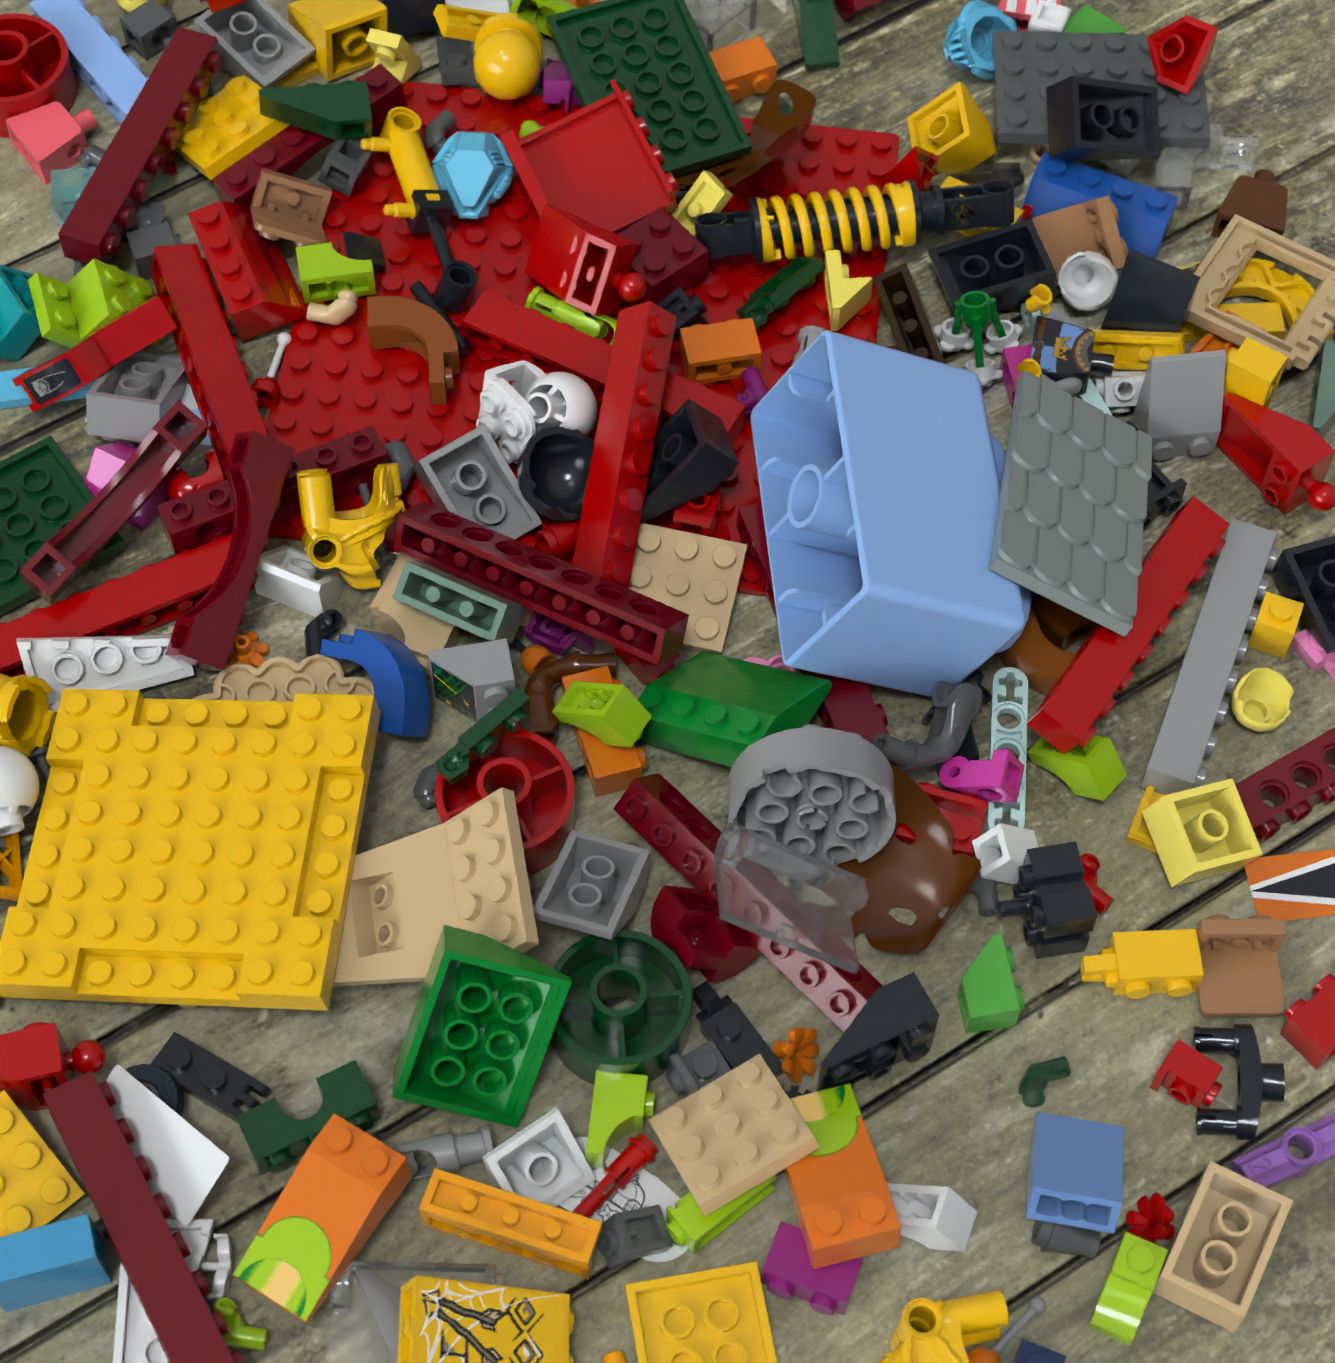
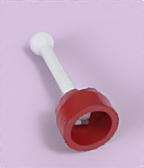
M282 332L277 336L278 347L267 377L256 378L250 387L251 390H255L257 393L258 407L271 408V405L275 406L280 396V386L274 377L284 349L291 342V336L286 332Z

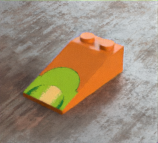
M850 1083L789 1098L820 1147L784 1169L813 1270L899 1248L901 1226L886 1179Z
M334 1113L305 1152L233 1273L234 1278L307 1324L411 1180L412 1176L407 1157Z

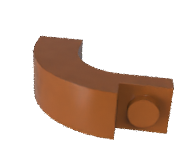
M397 296L367 297L368 330L371 349L398 347L418 353L429 365L432 405L447 404L446 389H453V374H460L458 345L453 330L447 321L429 306L412 299Z
M1033 607L1030 608L1029 618L1021 636L1012 647L997 653L1005 667L1018 668L1024 672L1028 679V688L1046 696L1076 655V653L1064 651L1056 647L1044 636Z

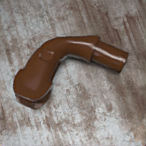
M573 651L560 659L538 668L527 680L524 692L530 697L529 719L521 730L535 733L547 739L555 746L559 736V719L552 713L554 709L552 696L555 687L562 684V677L607 665L611 677H616L615 652L580 654V651Z

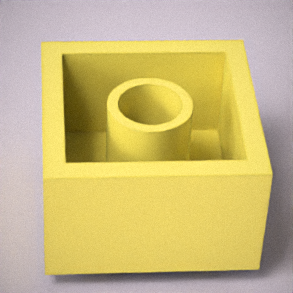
M1233 778L1164 795L1142 811L1171 888L1238 870L1263 855Z

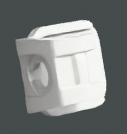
M525 360L486 370L483 389L480 394L481 403L476 427L478 428L485 424L492 438L499 444V450L507 463L513 462L517 464L523 447L536 433V425L533 418L536 416V413L532 406L524 399V395L530 385L536 379L545 375V373L537 366Z

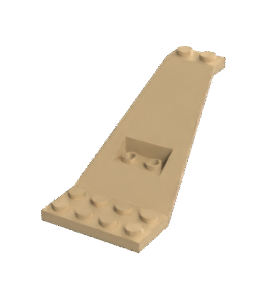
M501 787L442 824L355 855L333 987L424 981L444 925L486 935L522 954L539 945L514 791ZM178 1005V1007H182V1008H186V1009H191V1010L198 1006V1005Z

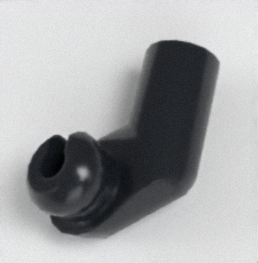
M328 609L324 613L319 614L306 626L304 631L306 657L320 654L322 639L330 640L340 630V626L343 624V617L339 611Z

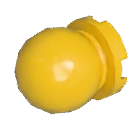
M499 13L488 18L475 36V56L473 58L475 78L484 92L499 100H516L529 94L539 79L542 71V36L534 23L531 25L527 21L518 18V14Z
M0 673V746L16 749L28 757L31 756L30 752L36 747L42 748L46 745L53 731L56 711L49 710L47 694L53 692L44 679L30 675L9 677Z

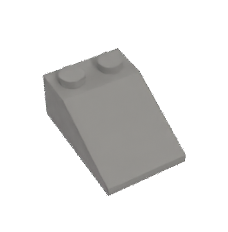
M246 0L215 13L208 9L194 20L195 31L217 37L219 51L223 55L221 68L238 77L245 75L263 89L271 87L316 53V48L265 0Z
M1225 349L1150 357L1132 423L1137 429L1153 437L1152 459L1166 460L1171 457L1186 455L1202 456L1214 452L1221 432L1227 356Z
M140 350L103 373L86 393L87 435L101 436L102 439L108 441L122 439L141 444L156 423L178 400L180 402L182 400L188 378L180 356Z
M485 424L420 459L413 468L433 503L440 508L512 539H517L542 524L535 509L522 496L518 487V480Z
M572 829L533 907L535 919L612 940L635 913L647 887L650 850Z

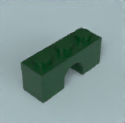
M356 1060L316 1078L323 1101L320 1109L309 1118H290L282 1111L276 1097L236 1116L241 1132L261 1175L268 1172L279 1173L292 1166L295 1159L305 1154L334 1113L364 1132L369 1130L375 1121L381 1119L376 1100Z

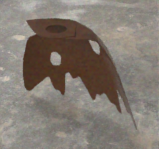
M783 79L776 80L766 94L760 110L753 121L749 136L752 144L751 154L675 176L674 179L677 185L694 184L703 170L712 172L719 181L726 179L724 182L732 180L725 188L745 177L753 175L801 140L812 122L816 98L811 92L797 84ZM781 93L788 94L792 100L793 109L789 115L783 114L779 109L778 97ZM727 169H736L723 177H717L719 173Z
M889 762L894 775L895 829L899 823H904L916 835V841L913 844L904 845L895 836V832H893L887 844L869 859L861 863L857 859L837 864L838 871H832L834 874L833 878L817 879L813 884H802L799 887L800 890L834 906L835 909L820 910L808 906H801V908L831 936L840 939H854L858 934L864 932L869 943L875 948L896 953H918L928 947L957 909L981 869L980 859L970 857L965 853L957 855L952 853L954 831L951 824L921 787L892 762ZM944 906H948L949 909L947 910L945 915L942 918H940L938 916L940 909ZM896 907L910 909L914 912L917 919L912 925H907L895 920L888 912Z

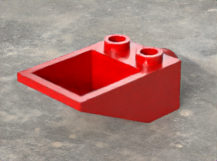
M549 203L544 205L524 271L526 274L564 302L594 316L617 313L621 297L626 301L635 302L645 295L647 289L643 276L636 272H630L638 247L637 243Z
M1233 393L1225 395L1223 398L1221 432L1216 446L1263 493L1267 502L1276 506L1284 515L1307 501L1314 510L1319 512L1333 509L1335 507V486L1329 482H1324V478L1335 450L1310 425Z
M34 1022L26 1025L23 1030L0 1035V1093L4 1090L18 1108L35 1112L47 1109L43 1093L74 1079V1069L81 1074L91 1070L93 1074L98 1072L106 1061L105 1050L100 1043L94 1040H84L79 1042L70 1052L55 1022L49 1024L46 1022Z

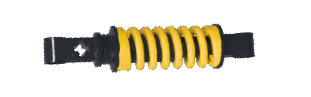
M907 179L901 184L887 183L882 193L875 185L865 187L863 195H861L856 187H850L845 191L844 197H842L838 190L831 189L826 193L823 200L817 191H812L807 195L805 203L802 197L795 193L788 197L786 206L783 199L778 195L770 198L768 206L766 199L750 196L748 210L725 213L710 212L698 215L694 219L695 236L709 250L708 259L752 253L756 266L781 260V251L776 249V245H784L785 257L788 260L795 259L796 243L803 242L806 257H813L815 255V241L818 240L822 241L824 254L827 250H834V244L841 243L843 252L846 254L853 251V242L861 241L863 251H870L872 249V240L880 239L883 249H889L891 247V238L894 237L896 246H912L915 248L920 247L922 235L933 233L935 236H944L946 231L969 230L982 227H1004L1014 222V185L1008 181L996 180L984 184L960 185L948 188H941L940 185H931L929 190H918L915 180Z

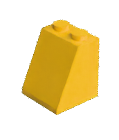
M298 0L288 4L289 24L316 48V53L310 59L312 62L316 61L318 70L327 82L374 65L375 51L366 42L370 28L387 32V8L383 3L378 0Z

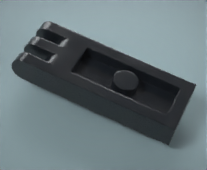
M176 1032L171 1035L150 1064L167 1070L175 1076L184 1092L237 1122L236 1116L243 1113V1111L238 1109L240 1105L248 1110L260 1105L256 1099L248 1095L250 1091L262 1098H265L270 1092V1089L263 1083Z

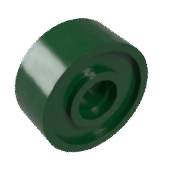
M620 930L612 940L589 935L577 941L561 955L553 969L570 977L572 983L550 1039L560 1061L573 1074L591 1084H595L596 1070L609 1073L648 1076V1083L667 1072L669 1056L675 1052L681 1056L684 1051L691 1025V985L688 974L675 953L665 944L649 935L632 930ZM613 997H626L634 1002L632 1006L622 1010L608 1008L603 1003Z

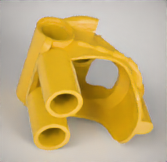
M399 463L377 465L373 475L371 500L364 507L346 511H335L331 474L327 473V469L318 468L296 472L301 518L305 528L301 543L311 563L320 569L336 567L339 575L343 577L345 582L355 589L381 587V579L379 576L376 577L375 573L380 569L379 560L374 558V552L383 542L386 529L394 522L399 513L406 511L403 501L399 499V496L402 495ZM321 540L330 541V546L326 551L321 553L313 551L317 542Z
M997 1289L945 1301L939 1299L937 1302L927 1298H916L910 1301L905 1306L891 1336V1352L887 1353L886 1357L879 1363H970L964 1347L999 1340L1001 1335L1000 1327L1008 1325V1309L1001 1290Z

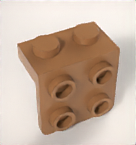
M262 168L250 205L254 228L259 231L261 236L267 239L278 241L280 237L294 241V244L298 247L326 243L322 223L332 195L331 188Z
M1110 196L1092 199L1032 218L1056 271V286H1058V272L1061 269V265L1066 261V258L1079 251L1085 252L1090 250L1098 252L1107 257L1115 269L1123 268L1128 255V248L1125 240L1120 237L1117 227L1119 220L1118 210L1115 204L1111 202Z
M1212 915L1201 919L1196 928L1204 972L1200 985L1197 987L1201 1014L1206 1017L1280 1016L1285 1009L1278 950L1287 935L1285 919H1271L1267 915H1254L1247 919H1230L1226 915Z

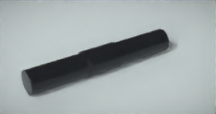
M421 281L413 283L410 287V292L417 301L439 313L452 328L456 337L459 355L463 356L469 353L471 345L455 326L445 310L437 304L434 297Z

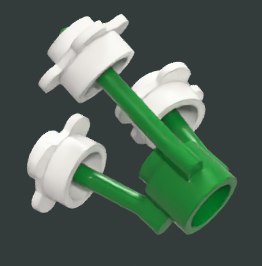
M970 291L962 295L960 301L955 302V317L946 319L943 324L937 325L934 330L941 341L940 346L944 351H959L962 348L970 350L974 347L975 359L965 364V370L977 374L981 387L986 388L992 385V380L1002 378L1003 371L995 370V362L983 357L981 329L988 325L990 319L992 320V324L986 330L988 343L984 345V349L987 354L1002 353L1003 348L1020 346L1018 338L1023 333V329L1019 324H1013L1009 320H1000L996 310L995 298H990L983 291ZM971 330H973L974 339L970 338Z

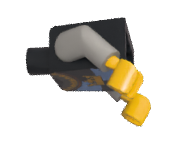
M1038 284L1030 290L1032 296L1026 300V308L1030 312H1037L1039 310L1041 312L1040 316L1036 317L1031 356L1016 367L1017 372L1023 373L1025 370L1039 377V380L1043 379L1070 393L1071 397L1086 393L1089 374L1111 377L1115 355L1093 352L1095 333L1068 317L1055 303H1050L1053 296L1051 290L1046 285Z

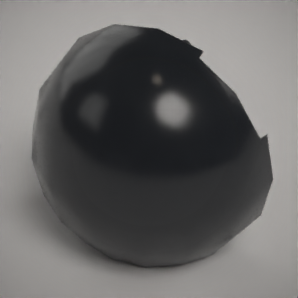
M560 426L546 429L543 427L528 440L517 460V475L520 492L533 509L541 515L559 522H569L581 518L594 448L593 440L578 429L572 430Z

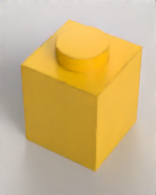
M1266 591L1249 637L1248 647L1284 659L1294 637L1304 603Z

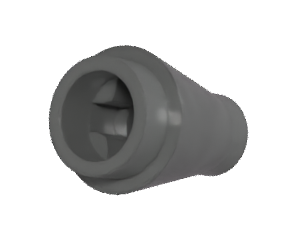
M1035 1220L1031 1236L1032 1244L1040 1246L1041 1252L1081 1255L1089 1258L1096 1256L1101 1240V1234L1090 1229Z

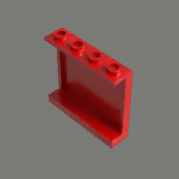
M615 79L610 81L613 94L519 140H517L512 129L499 135L539 218H541L544 205L549 203L608 231L619 234L662 206L668 212L678 208L674 195L679 192L678 185L671 172L664 174L661 165L665 164L658 146L656 144L649 145L646 138L650 136V133L643 118L635 119L632 110L636 109L632 97L627 89L621 92Z

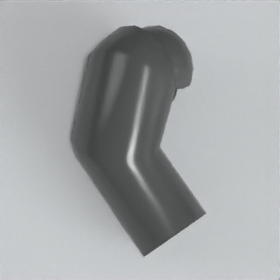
M979 871L969 891L978 898L979 914L984 917H992L999 914L997 881L981 878Z

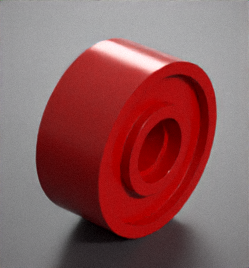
M19 13L0 15V137L10 138L5 122L6 119L52 102H60L69 113L77 96V82L67 44L61 32L42 18Z
M519 729L515 733L508 731L500 738L497 748L484 759L478 757L469 765V775L455 784L451 785L438 772L435 782V802L438 823L442 824L501 787L514 791L527 874L530 876L545 869L557 860L571 830L575 829V784L570 765L556 746L535 733Z

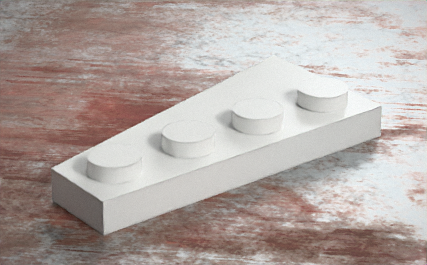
M172 635L16 638L26 675L36 676L47 682L53 692L47 694L49 710H55L56 712L63 689L141 690L195 675L191 664L165 655Z
M166 1219L165 1221L171 1233L180 1231L189 1248L191 1255L184 1258L190 1272L192 1273L198 1269L200 1271L215 1226L214 1219H192L187 1226L178 1219ZM120 1263L113 1363H169L122 1263Z

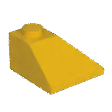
M960 81L907 117L912 148L916 145L938 156L937 163L930 169L935 173L969 171L996 153L991 125L966 86Z

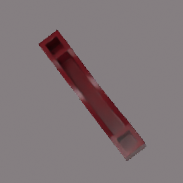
M381 63L355 80L356 82L367 81L372 115V130L383 128L390 109L394 107L407 108L402 83ZM293 125L288 126L213 178L219 200L250 207L262 168L292 176L307 160L336 140Z
M178 400L150 430L129 459L101 491L67 525L50 538L21 568V580L52 605L206 438L208 425Z
M256 431L236 433L225 467L234 509L233 534L228 556L220 575L209 591L191 609L177 617L165 655L210 671H224L226 665L231 661L234 654V638L237 629L242 625L246 616V600L249 591L254 587L258 578L256 570L258 562L269 543L268 531L270 524L281 505V498L279 496L282 486L292 470L291 458L294 448Z

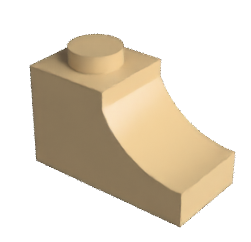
M384 597L378 609L381 630L392 634L403 642L419 661L425 676H429L430 668L427 651L456 647L459 642L458 627L412 606Z

